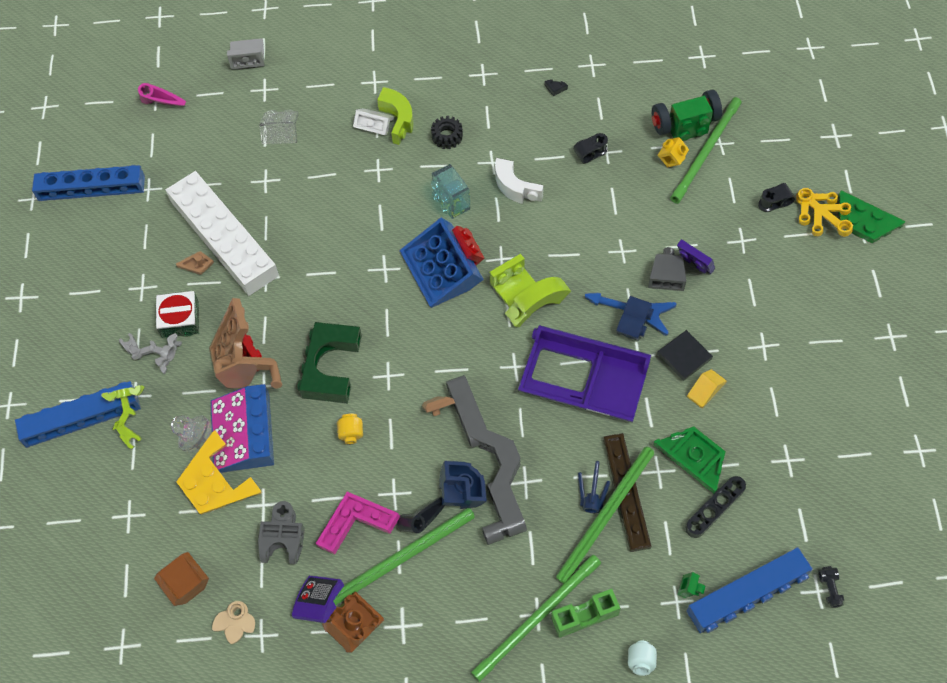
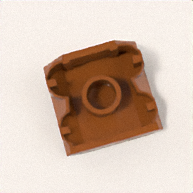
M189 552L181 554L154 577L174 606L188 603L205 589L209 580L208 576Z
M357 592L348 595L339 607H336L326 623H322L325 632H328L346 652L352 653L384 621V618Z

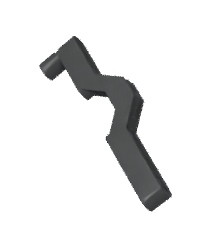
M465 375L446 381L448 392L455 401L454 407L470 447H479L495 454L500 466L494 482L487 484L489 495L500 521L482 527L486 543L490 545L504 540L503 536L508 535L512 537L526 532L527 527L511 489V484L521 465V458L514 441L487 430Z

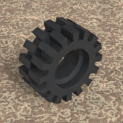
M443 116L440 117V120L437 118L431 127L433 143L437 144V147L442 145V149H445V147L451 149V146L457 147L456 143L459 145L463 139L462 124L459 123V120H455V117L449 119V116H446V119ZM444 130L453 131L450 135L441 134Z

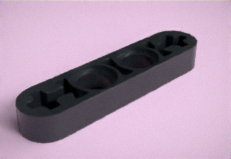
M739 476L731 477L688 520L686 533L692 538L701 537L744 493L746 489L744 479ZM738 483L740 485L739 489L736 488L731 495L729 491L732 489L733 484L736 485ZM721 495L727 497L728 503L725 505L720 504L717 501V497ZM704 510H713L715 517H705ZM701 519L703 523L700 525L699 530L693 531L691 529L692 525H697Z

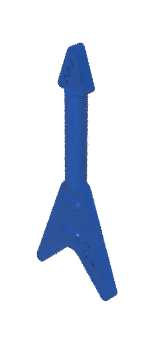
M601 293L585 294V298L595 305L600 303L624 310L627 304L602 297ZM652 303L651 308L654 309L651 320L647 319L646 323L667 336L668 330L660 320L659 315L675 308L677 303Z

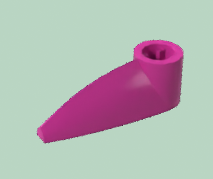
M143 83L138 87L140 100L144 104L156 102L174 106L186 105L184 99L157 86Z

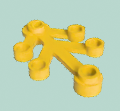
M809 188L799 190L796 194V200L801 204L799 223L803 226L810 223L808 208L809 206L814 209V225L812 226V234L818 237L823 234L822 216L837 228L839 235L847 237L852 233L853 224L849 220L840 221L831 213L840 212L842 215H848L851 212V205L849 203L835 204L838 200V195L835 192L813 193ZM817 201H826L828 204H819Z

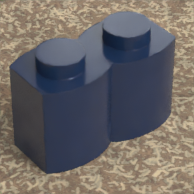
M629 296L616 330L617 334L639 341L640 337L644 338L647 330L645 323L647 319L651 320L654 309L651 308L652 303Z

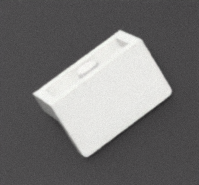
M364 108L358 109L355 113L353 127L387 135L389 123L394 120V116Z

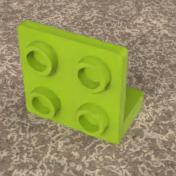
M521 254L489 272L491 286L509 308L515 303L513 299L519 293L535 283L534 279L525 270V258Z

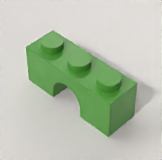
M609 589L593 595L584 604L578 606L569 604L552 611L551 620L558 637L561 638L619 615L621 608L613 589Z

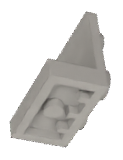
M263 39L230 42V50H227V57L231 69L264 66Z

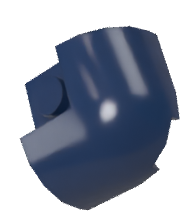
M459 461L443 462L439 478V489H442V505L460 506V509L481 506L487 501L484 476L471 466V463Z

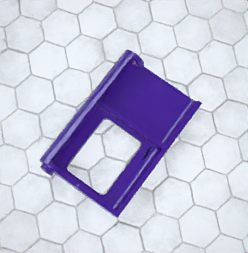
M541 325L538 328H534L532 339H535L518 391L633 423L651 360L650 354ZM547 350L591 362L592 367L584 391L578 392L534 380L532 375L540 352Z

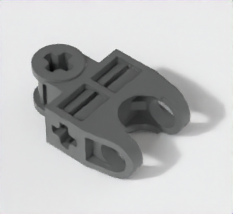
M280 501L276 503L272 510L271 522L261 521L258 539L261 563H268L269 557L278 548L287 549V552H289V564H297L303 548L305 528L302 523H295L296 513L289 502Z

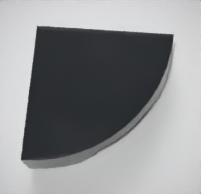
M553 79L544 81L545 87L553 96L568 89V85L563 81L558 82L553 81Z

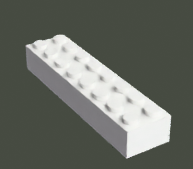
M196 171L165 189L170 202L248 296L279 277L275 263Z

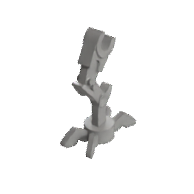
M131 333L128 334L130 337L129 341L124 342L122 339H119L120 344L125 350L132 354L133 360L141 359L143 355L149 353L159 354L160 357L155 359V362L163 374H166V366L173 360L177 347L182 345L181 341H176L178 337L176 333L167 338L168 345H165L163 348L158 347L151 340L150 346L139 349Z

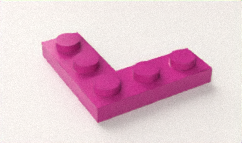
M346 492L317 540L316 545L335 555L355 520L391 534L400 515L395 511Z

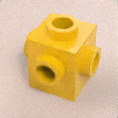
M680 137L667 139L663 143L658 157L667 168L681 165L689 149Z

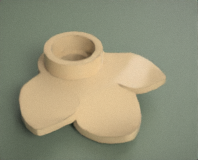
M235 601L228 606L226 611L218 613L214 619L212 630L225 631L228 642L234 644L241 639L244 632H254L255 619L248 613L245 603ZM237 609H240V610H241L240 615L235 616V615H234V612H235Z

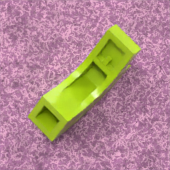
M383 87L377 99L378 109L397 118L391 134L393 144L400 145L401 140L406 136V132L412 133L413 131L412 108L404 95L393 89Z
M559 277L542 279L519 293L513 299L515 303L505 314L515 327H520L540 307L549 303L560 304L571 290Z

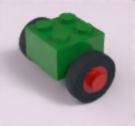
M707 90L703 92L701 97L672 104L670 113L664 103L655 104L651 110L652 122L659 135L671 132L673 138L680 137L682 141L708 134L710 122L718 121L722 117L720 97L715 90Z

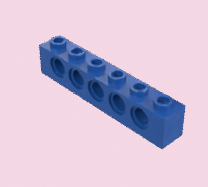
M140 165L34 174L32 192L38 201L144 193L145 175Z

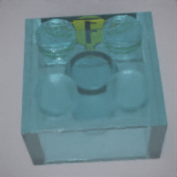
M448 164L433 172L431 181L433 187L432 195L436 202L439 201L441 203L444 213L449 214L453 219L470 210L469 188L453 166Z

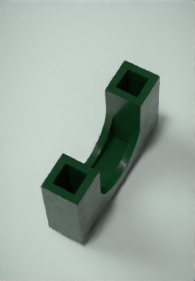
M321 322L314 323V328L310 329L309 333L310 345L306 346V362L302 364V380L299 379L297 387L302 399L348 404L351 391L350 379L325 375L317 369V365L321 357L330 351L359 352L362 338L360 327Z

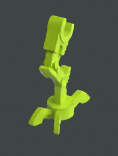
M143 385L101 394L104 399L110 402L118 398L121 399L123 413L120 419L114 423L113 430L117 429L120 434L119 437L131 449L135 447L131 443V439L136 438L138 441H141L142 438L125 426L129 415H136L134 409L130 408L128 396H132V394L140 396L145 388Z

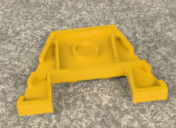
M216 431L211 433L176 481L201 515L262 493L251 477L233 490L210 460L213 455L227 446Z

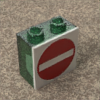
M194 291L156 295V328L161 338H168L174 333L177 336L199 334V301Z

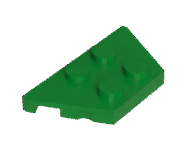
M842 190L838 195L839 204L849 203L851 205V212L848 215H842L838 212L840 215L839 220H849L853 224L852 234L870 243H874L881 237L891 234L897 228H902L906 222Z
M694 426L685 429L683 432L673 433L670 437L654 441L653 445L709 491L713 494L716 493L725 450Z

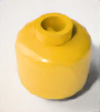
M356 414L342 415V418L337 421L338 438L345 441V444L357 443V440L363 437L362 419L357 417Z

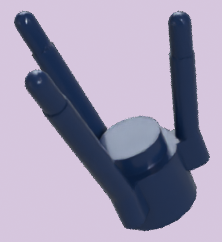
M599 461L595 462L591 493L587 494V497H585L582 473H578L581 497L580 506L587 513H599V509L603 508V502L611 483L610 481L606 482L599 499V495L596 494Z

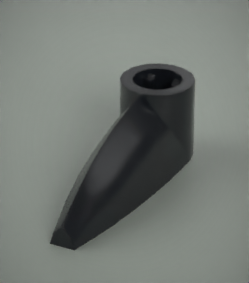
M442 496L423 505L413 514L400 515L397 522L399 530L407 533H421L445 507V505H442Z

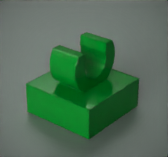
M694 572L683 575L677 595L683 598L693 595L699 596V593L703 595L706 586L698 583L700 575Z

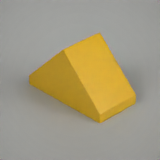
M711 369L701 374L687 397L703 409L727 381Z

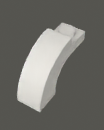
M496 158V182L500 191L506 197L521 204L524 198L531 201H542L543 185L521 181L513 173L514 161Z

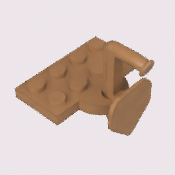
M232 298L209 347L215 377L227 388H243L251 383L257 370H270L272 377L271 386L276 389L281 388V376L277 362L274 359L242 357V340L244 335L248 333L249 325L245 320V309L242 307L240 299Z

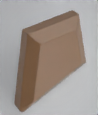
M199 251L176 263V266L201 275L214 261Z
M437 396L425 401L422 407L427 413L432 411L433 416L441 414L440 408L454 404L455 401L450 397Z

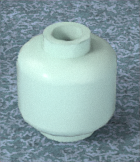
M644 640L632 644L628 649L629 668L640 676L649 675L655 670L657 665L656 648Z

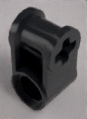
M597 133L587 139L580 140L574 145L573 149L582 163H589L607 153L608 137L603 133Z
M781 183L762 192V199L758 202V207L763 212H771L791 205L796 200V197L786 183Z

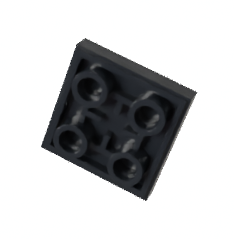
M687 330L661 348L657 353L683 381L713 358Z

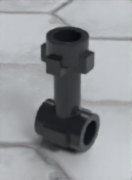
M831 566L823 567L821 570H818V576L821 583L826 582L830 594V597L826 598L827 603H830L831 608L841 607L844 605V596L838 594L835 581L839 580L838 569Z

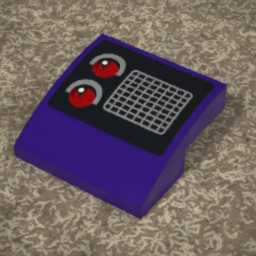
M309 575L297 596L291 616L294 619L326 623L336 609L333 601L344 587L342 580Z

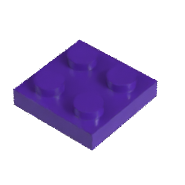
M681 239L677 247L679 254L682 255L685 262L689 264L693 262L697 265L696 268L704 274L706 272L709 274L713 273L715 270L713 259Z

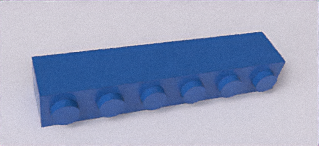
M131 381L122 382L117 386L101 389L96 393L83 395L78 399L65 401L51 408H44L37 413L26 414L15 420L19 441L28 448L119 417L123 413L121 399L118 398L110 402L104 399L101 394L135 387ZM132 394V396H128L130 408L134 409V411L140 410L138 395Z
M797 547L690 604L686 612L700 634L704 631L710 633L719 627L717 624L723 621L729 623L737 618L736 614L739 612L747 613L755 608L754 604L760 601L762 604L768 602L773 598V594L778 591L780 594L788 591L791 588V584L805 582L809 579L808 575L812 571V567Z

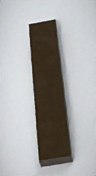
M623 433L603 437L615 489L631 468ZM635 482L619 505L630 552L647 550L652 547Z

